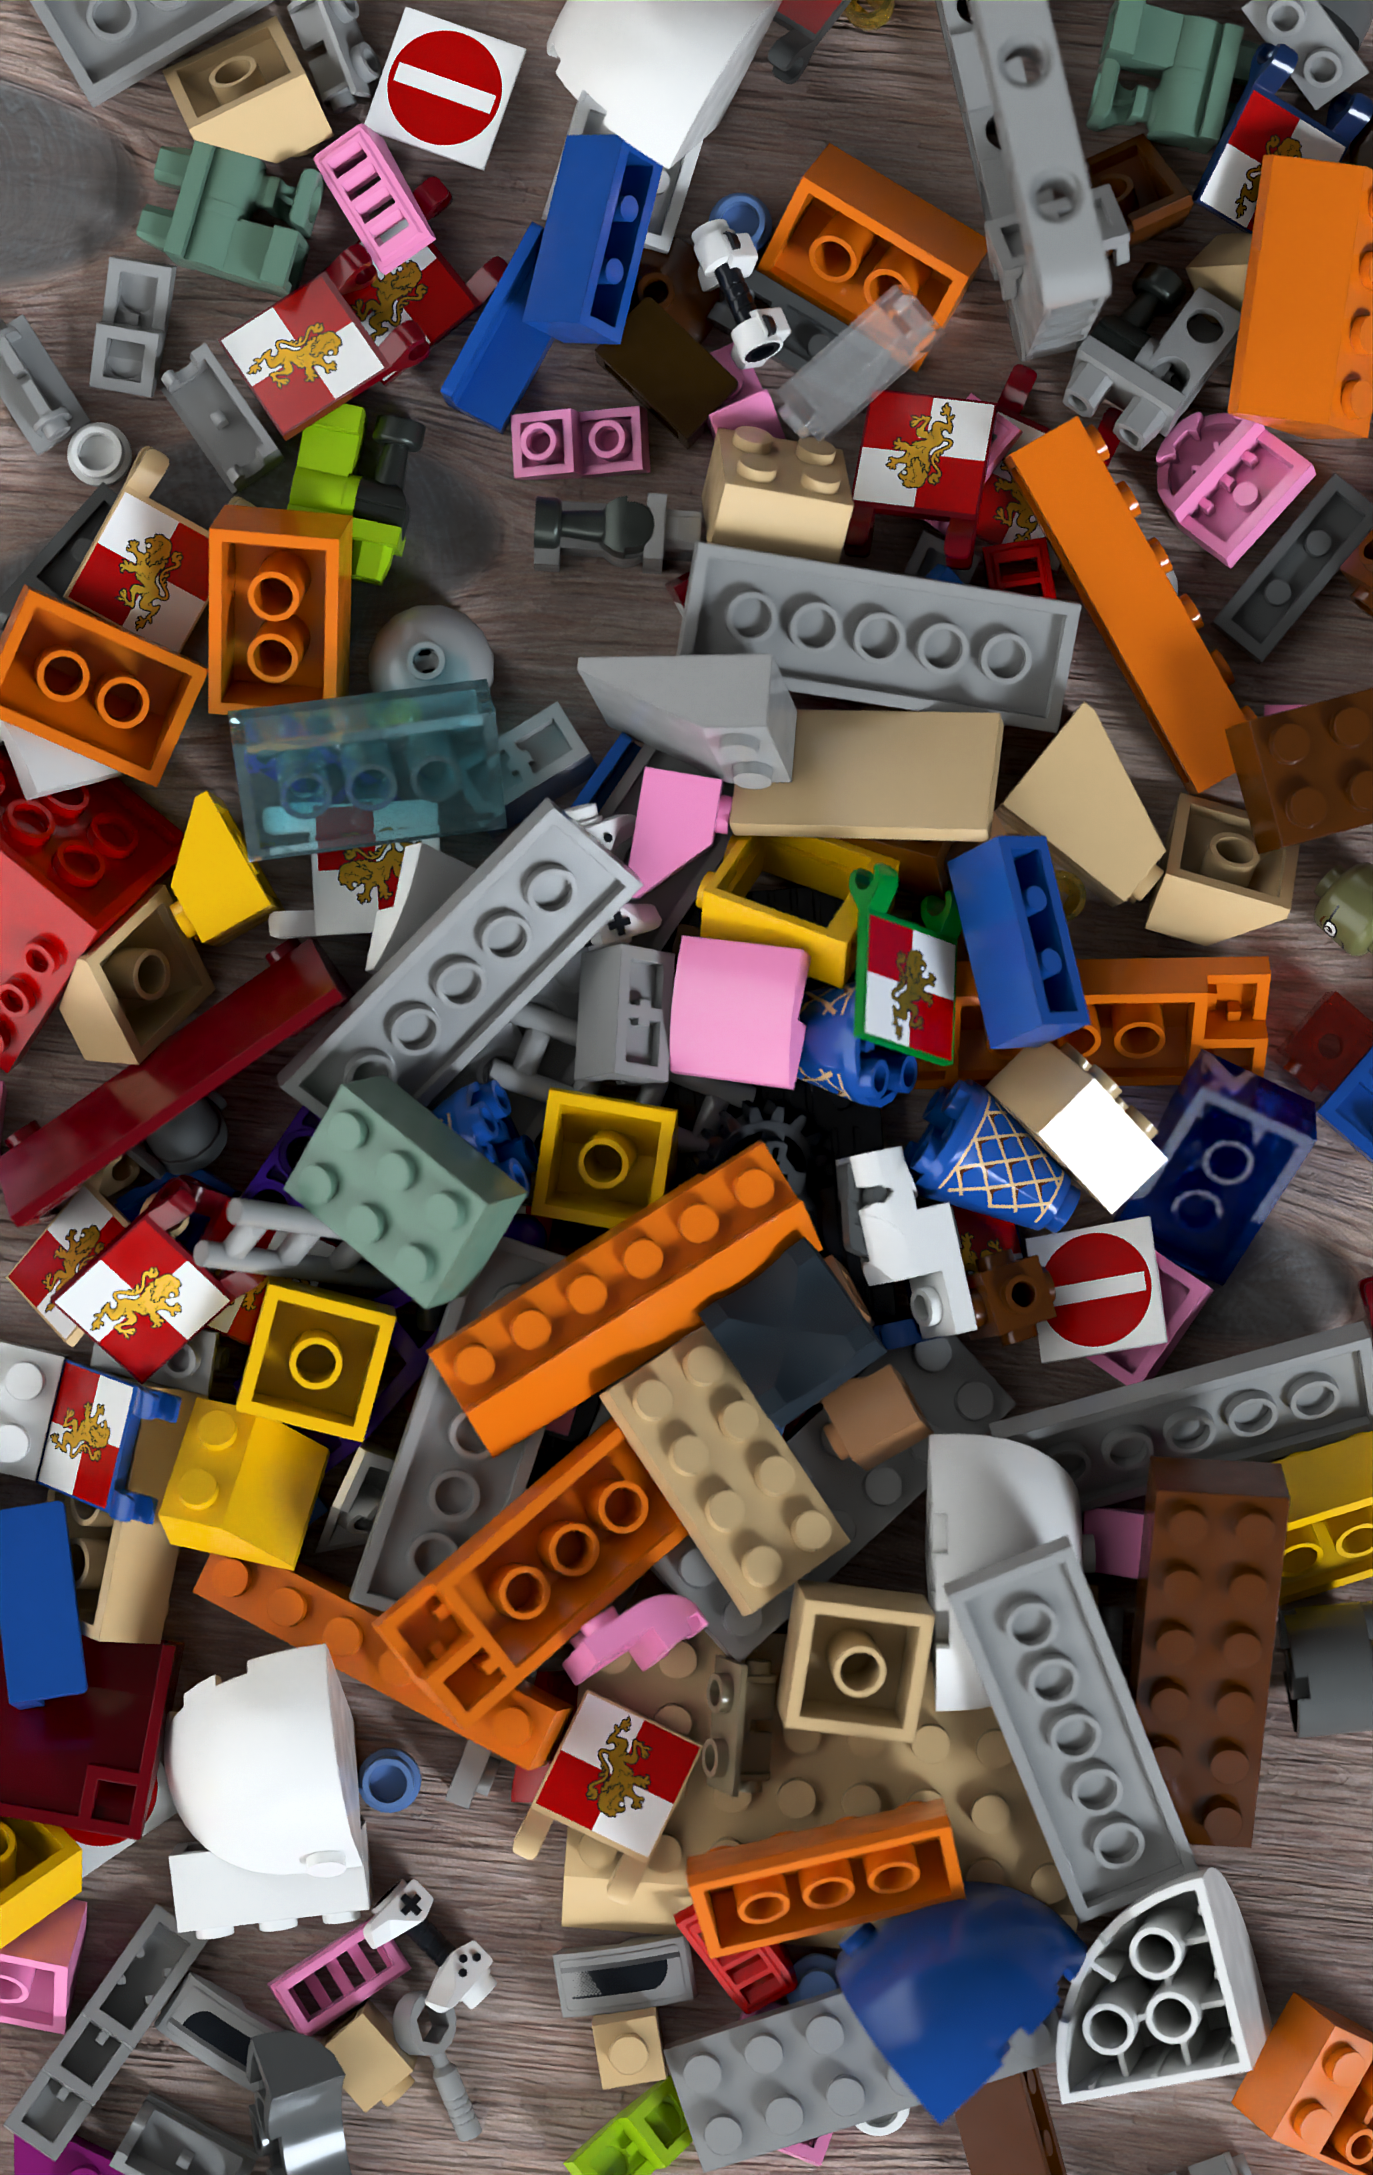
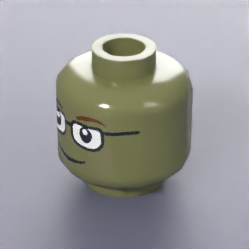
M1361 862L1348 870L1339 864L1321 879L1314 890V893L1320 897L1314 911V921L1318 927L1348 954L1359 957L1370 952L1373 955V864Z

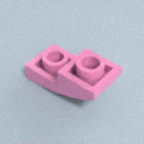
M641 406L584 412L568 408L511 415L514 479H574L650 473L647 409Z

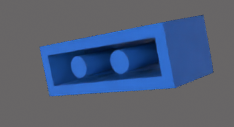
M617 134L567 135L522 322L563 343L621 344L663 165L646 156Z
M996 836L948 861L947 865L990 1048L1040 1047L1091 1024L1046 836Z

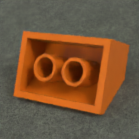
M829 143L802 176L756 270L892 352L891 358L917 373L966 294L988 252L986 237Z
M24 584L0 638V720L157 788L206 679L208 668L198 661Z

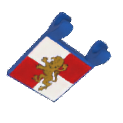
M64 1359L36 1483L107 1512L114 1520L130 1522L132 1519L152 1525L158 1499L125 1489L141 1418L147 1420L158 1418L176 1423L182 1398L170 1393L147 1388L99 1369L91 1368L89 1365L76 1360Z

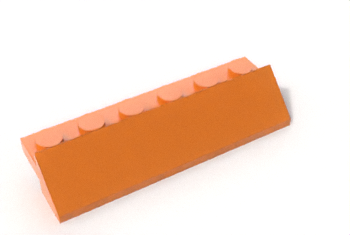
M1269 956L1075 959L1091 1024L1051 1041L1058 1049L1066 1042L1070 1043L1092 1066L1096 1064L1117 1086L1263 1084L1268 1046L1266 1013L1271 981ZM970 961L957 962L953 1065L941 1066L915 1057L918 1074L913 1089H939L941 1086L951 1089L958 1080L964 1081L967 1078L985 1087L1024 1049L990 1048Z
M757 1141L705 1175L699 1173L486 1307L479 1312L480 1317L427 1349L426 1352L494 1459L705 1325L698 1313L716 1300L735 1292L769 1268L785 1250L803 1237L818 1252L823 1250L803 1201L796 1197L764 1142Z
M611 1417L373 1621L371 1625L406 1668L404 1673L461 1730L466 1731L581 1630L585 1624L597 1616L688 1536L689 1533L613 1417Z

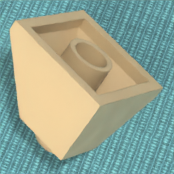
M277 16L162 70L193 140L277 164L290 157L305 156L314 151L321 142L334 137L309 79Z
M1180 792L1164 843L1166 851L1161 856L1158 864L1164 870V873L1151 889L1144 929L1165 934L1174 939H1182L1199 945L1209 946L1287 919L1292 905L1300 843L1258 854L1247 811Z
M156 884L108 929L91 948L80 956L75 963L59 1010L85 1060L139 1065L216 989L192 939L186 937L170 909V905L174 902L166 885Z

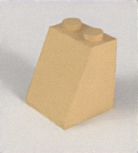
M1084 701L1072 713L1058 733H1056L995 809V813L1021 836H1046L1051 860L1111 908L1124 903L1126 900L1134 904L1137 900L1141 901L1164 873V870L1156 865V863L1166 850L1095 709Z

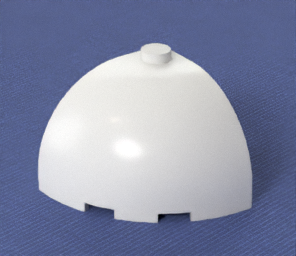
M567 0L548 38L547 54L555 58L558 56L561 60L555 73L578 101H584L587 94H589L607 111L603 121L606 127L646 156L670 169L720 125L782 0Z
M976 1434L929 1435L925 1565L928 1604L935 1614L931 1640L935 1711H961L992 1707L943 1584L1065 1535L1068 1536L1082 1572L1095 1573V1539L1093 1534H1082L1080 1498L1073 1479L1055 1460L1019 1442Z
M326 1643L285 1650L247 1661V1674L235 1677L222 1683L220 1676L214 1674L184 1694V1707L179 1712L169 1711L164 1735V1763L169 1790L183 1823L206 1849L235 1866L265 1874L308 1873L314 1877L326 1878L338 1876L349 1867L363 1866L355 1722Z
M1210 1867L1182 1875L1138 1898L1117 1915L1088 1950L1078 1975L1071 1980L1062 2018L1058 2025L1056 2066L1062 2104L1253 2070L1273 2025L1244 1919L1229 1884L1219 1870Z

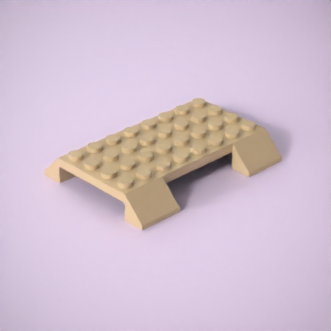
M649 1569L645 1572L623 1613L648 1598L671 1594V1592ZM1088 1584L1098 1610L1097 1584ZM701 1630L690 1639L685 1637L676 1643L675 1647L670 1650L669 1655L644 1672L641 1671L629 1651H627L578 1685L577 1708L586 1689H589L704 1745L705 1741L710 1738L712 1711L707 1702V1684L711 1674L715 1673L716 1655L726 1656V1654L704 1630ZM775 1630L741 1661V1663L745 1664L748 1658L772 1661L771 1672L777 1674L773 1720H751L750 1731H769L772 1733L770 1779L763 1781V1788L760 1793L739 1791V1797H732L707 1785V1776L703 1770L701 1751L646 1867L636 1893L628 1905H621L607 1897V1884L623 1853L575 1829L567 1828L561 1927L662 1935L679 1934L682 1932L675 1923L674 1914L693 1904L686 1878L687 1857L707 1853L718 1846L734 1847L768 1839L783 1831L798 1832L832 1824L847 1816L862 1817L897 1809L902 1804L912 1801L927 1802L943 1798L951 1825L962 1881L988 1882L1014 1888L1047 1905L1075 1933L1078 1925V1918L993 1708L935 1711L931 1646L915 1743L785 1728L776 1707V1699L787 1631ZM853 1926L785 1941L782 1944L842 1949L838 1942Z

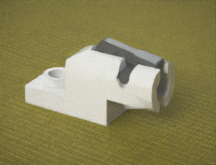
M902 1146L836 1160L838 1200L841 1201L844 1248L848 1252L860 1257L862 1270L868 1285L873 1286L909 1278L912 1291L911 1310L916 1322L919 1324L922 1340L977 1330L950 1202L917 1209L915 1198L918 1196V1193L906 1165Z

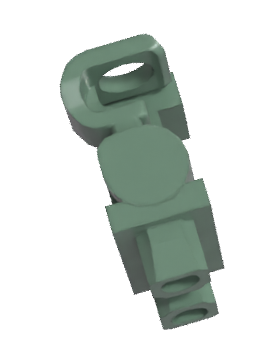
M1116 0L1111 6L1098 61L1100 66L1095 80L1086 127L1095 132H1102L1115 126H1134L1140 122L1146 125L1148 130L1147 139L1149 141L1185 147L1190 151L1207 154L1214 145H1218L1237 104L1228 102L1232 83L1242 86L1247 85L1252 58L1260 45L1242 39L1245 28L1243 26L1227 22L1223 25L1209 18L1184 15L1145 4L1146 0ZM1121 69L1160 79V83L1155 90L1148 89L1147 86L1139 84L1132 91L1126 90L1118 82L1119 71Z
M196 140L192 150L162 146L154 168V180L158 185L180 190L174 211L146 204L142 209L136 235L142 242L164 252L176 266L194 271L197 270L284 298L299 288L311 247L305 239L311 238L326 183L319 171L305 169L301 173L298 186H288L282 178L267 176V167L262 160ZM259 208L266 210L271 216L283 220L291 229L274 225L273 228L251 222L249 219H252L254 212Z

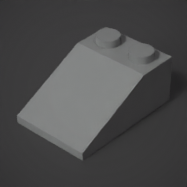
M773 654L580 657L578 659L577 670L609 727L624 732L628 736L718 779H722L724 782L735 783L743 788L763 789L769 787L772 783L792 782L797 709Z

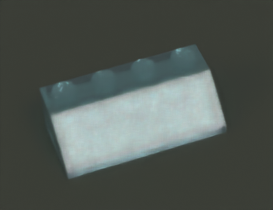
M487 678L228 711L249 862L507 828L496 714Z

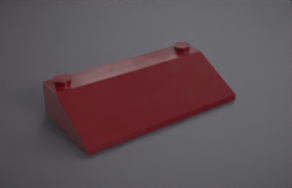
M311 937L303 943L298 938L286 940L264 957L270 965L268 968L160 1043L139 1065H129L42 1128L36 1120H33L9 1136L4 1142L10 1150L0 1157V1181L8 1214L15 1226L20 1228L52 1221L60 1212L56 1206L82 1188L80 1184L289 1036L296 1037L337 1007H344L355 993L320 943Z
M0 1631V1816L140 1841L164 1747L167 1714L173 1709L185 1643L161 1639L160 1644L100 1642L82 1635L88 1683L87 1691L83 1694L46 1699L45 1706L19 1710L9 1704Z

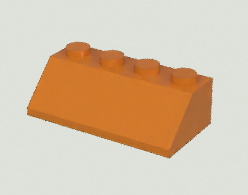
M1263 155L1227 414L1304 439L1368 438L1371 414L1373 412V169L1366 166L1291 156Z
M943 1798L927 1802L912 1801L902 1804L897 1809L862 1817L847 1816L832 1824L798 1832L783 1831L768 1839L734 1847L718 1846L707 1853L687 1857L686 1878L710 1959L910 1913L939 1903L966 1899L951 1825Z

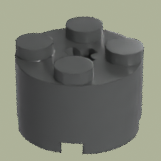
M1352 1601L1280 1610V1648L1285 1649L1286 1671H1283L1291 1722L1294 1732H1297V1738L1373 1731V1601Z

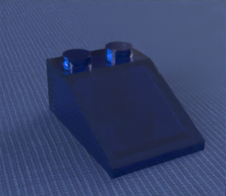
M1201 1049L1171 1097L1157 1127L1158 1133L1151 1139L1168 1160L1119 1207L1113 1222L1150 1216L1154 1246L1158 1253L1173 1263L1223 1286L1316 1143V1106L1312 1100Z

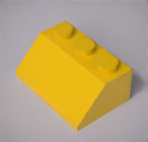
M1373 1431L1359 1432L1345 1440L1310 1451L1295 1452L1284 1459L1271 1462L1281 1463L1290 1494L1278 1606L1372 1577Z

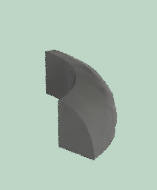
M289 2030L263 2033L251 2037L247 2053L246 2076L250 2084L259 2081V2090L255 2091V2104L248 2107L255 2151L260 2157L269 2155L271 2168L266 2170V2175H352L342 2121L341 2097L346 2074L333 2052L315 2038Z

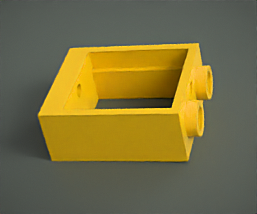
M732 834L726 846L722 864L716 872L708 871L705 874L697 891L696 907L702 909L700 936L709 939L802 949L811 956L808 977L843 989L855 970L857 962L859 909L849 889L850 874L853 870L860 868L874 874L873 867L878 863L889 865L898 873L900 861L836 838L738 836ZM765 871L842 899L844 903L828 928H824L745 899V896L761 872ZM896 893L886 914H890L895 906Z

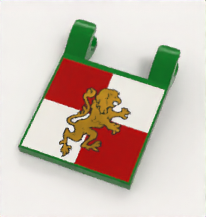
M883 863L875 864L873 867L874 874L862 868L853 870L849 878V889L859 909L854 1037L941 1066L953 1065L957 940L962 931L954 890L946 891V904L944 900L934 895L926 896L922 900L921 917L926 926L924 928L886 914L898 887V873L893 867Z

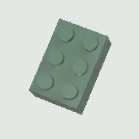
M385 1074L341 1085L283 1188L425 1309L468 1295L528 1194L524 1188Z

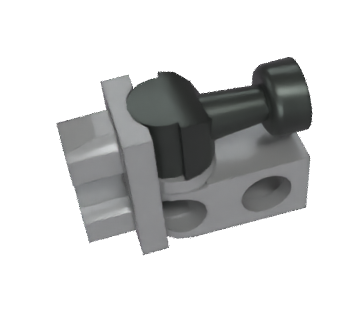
M1155 262L1145 263L1134 278L1132 290L1136 298L1120 316L1116 314L1104 316L1099 320L1092 333L1088 334L1080 345L1070 374L1071 379L1063 398L1065 406L1083 417L1091 418L1104 399L1124 410L1115 423L1113 433L1120 441L1136 451H1141L1158 433L1167 437L1177 423L1178 418L1189 407L1205 382L1219 364L1224 363L1236 347L1241 312L1203 288L1198 287L1161 341L1147 333L1148 328L1157 313H1171L1186 294V287L1177 274ZM1200 314L1214 316L1220 322L1222 328L1209 322Z
M658 493L647 494L646 507L643 504L628 501V496L617 497L608 504L561 501L557 497L537 496L534 524V571L560 572L561 555L603 557L613 566L621 568L635 567L643 562L642 573L661 574L663 560L692 562L695 540L700 541L702 512L666 509L667 494Z

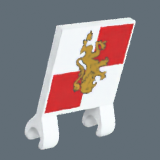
M438 800L317 807H279L264 810L262 817L265 833L274 837L310 834L314 910L276 911L269 914V933L272 937L278 939L373 933L377 910L394 907L405 846L422 842L441 851Z

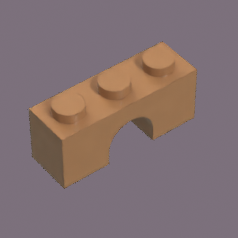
M833 1255L824 1259L870 1327L875 1325L876 1323L847 1269ZM891 1364L869 1376L849 1379L819 1401L822 1402L832 1421L823 1428L836 1454L842 1461L851 1457L865 1471L871 1470L929 1437V1435L934 1434L906 1379Z

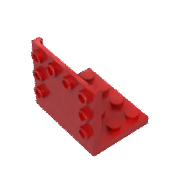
M2 745L0 746V1068L8 1074L22 1061L64 995L77 959L91 948L104 932L114 925L156 884H161L175 871L185 834L117 777L26 801L6 746Z

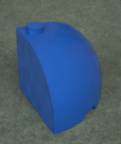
M963 1881L966 1899L939 1903L910 1913L879 1919L874 1924L867 1922L854 1925L838 1942V1945L843 1950L837 1956L836 1977L849 2006L892 2069L939 2124H942L1004 2065L1001 2060L1011 2048L1007 2041L1019 2028L1027 2036L1032 2035L1061 2000L1056 1994L1060 1988L1057 1981L1062 1974L1068 1981L1074 1979L1078 1975L1087 1954V1945L1056 1912L1041 1901L1014 1888L988 1882Z

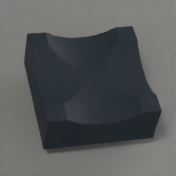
M805 1237L785 1250L769 1268L748 1284L716 1300L698 1313L746 1382L766 1416L780 1428H783L888 1352L818 1250Z

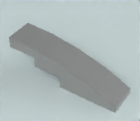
M156 1904L2 2126L56 2162L208 1940L197 1939L196 1931L178 1933L176 1917Z

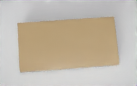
M797 709L792 782L772 783L769 787L763 789H747L735 784L729 819L731 830L734 835L987 842L991 838L1004 729L1001 714L982 712Z
M706 1325L698 1328L599 1395L743 1617L754 1613L851 1542L773 1422L766 1416L746 1382Z

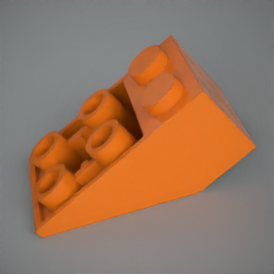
M1293 1992L1270 2032L1253 2070L1248 2071L1231 2104L1271 2139L1349 2174L1373 2175V2032L1340 2013Z

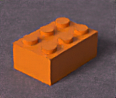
M228 504L223 506L209 527V714L336 725L349 699L353 515Z

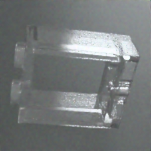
M895 284L776 391L785 402L778 411L787 424L803 440L807 436H814L819 442L832 438L948 334L906 285Z

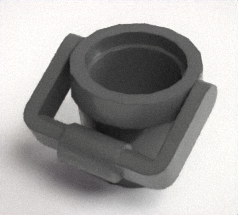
M213 1090L145 1138L146 1151L137 1144L125 1154L157 1179H161L166 1172L175 1175L190 1174L205 1168L219 1156L226 1145L228 1128L221 1112L227 1106V1102Z

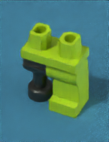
M344 403L303 430L287 510L353 515L352 579L382 586L392 565L393 555L402 557L406 540L405 534L410 519V508L403 493L408 452H418L422 448L426 426L402 417L377 415L372 438L383 448L374 477L359 476L357 472L369 420L363 407Z

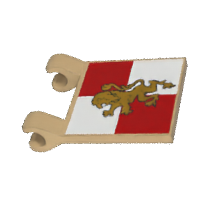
M144 446L138 453L124 486L63 597L108 622L180 653L209 602V531L149 498L169 466V459L153 447ZM234 496L228 502V505L256 507L239 496Z
M121 1155L82 1184V1188L73 1195L5 1277L57 1335L71 1347H74L85 1333L51 1303L50 1297L131 1223L107 1198L130 1185L139 1174L140 1167L138 1163L128 1155L123 1157ZM157 1193L152 1194L146 1199L140 1214L147 1208ZM189 1216L167 1230L177 1237L187 1228Z
M586 1689L538 1792L514 1838L513 1851L528 1860L536 1858L553 1820H556L623 1853L607 1884V1897L621 1905H628L636 1893L646 1867L704 1745L598 1693Z

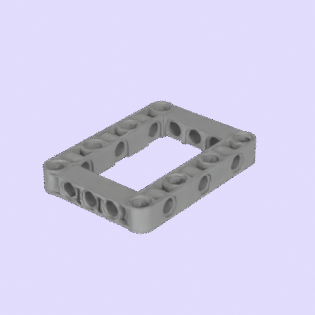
M935 0L985 221L1016 212L1019 218L1028 263L1023 264V277L1016 279L1017 297L1004 301L1017 356L1020 362L1078 349L1086 339L1106 297L1110 296L1111 286L1107 258L1048 1ZM966 1H968L973 24L963 20L957 11V8ZM1022 57L1033 60L1041 72V76L1031 83L1027 82ZM994 125L997 127L1002 149L994 147L987 139L986 131ZM1052 189L1063 192L1071 203V211L1062 217L1045 215L1038 207V205L1054 201Z

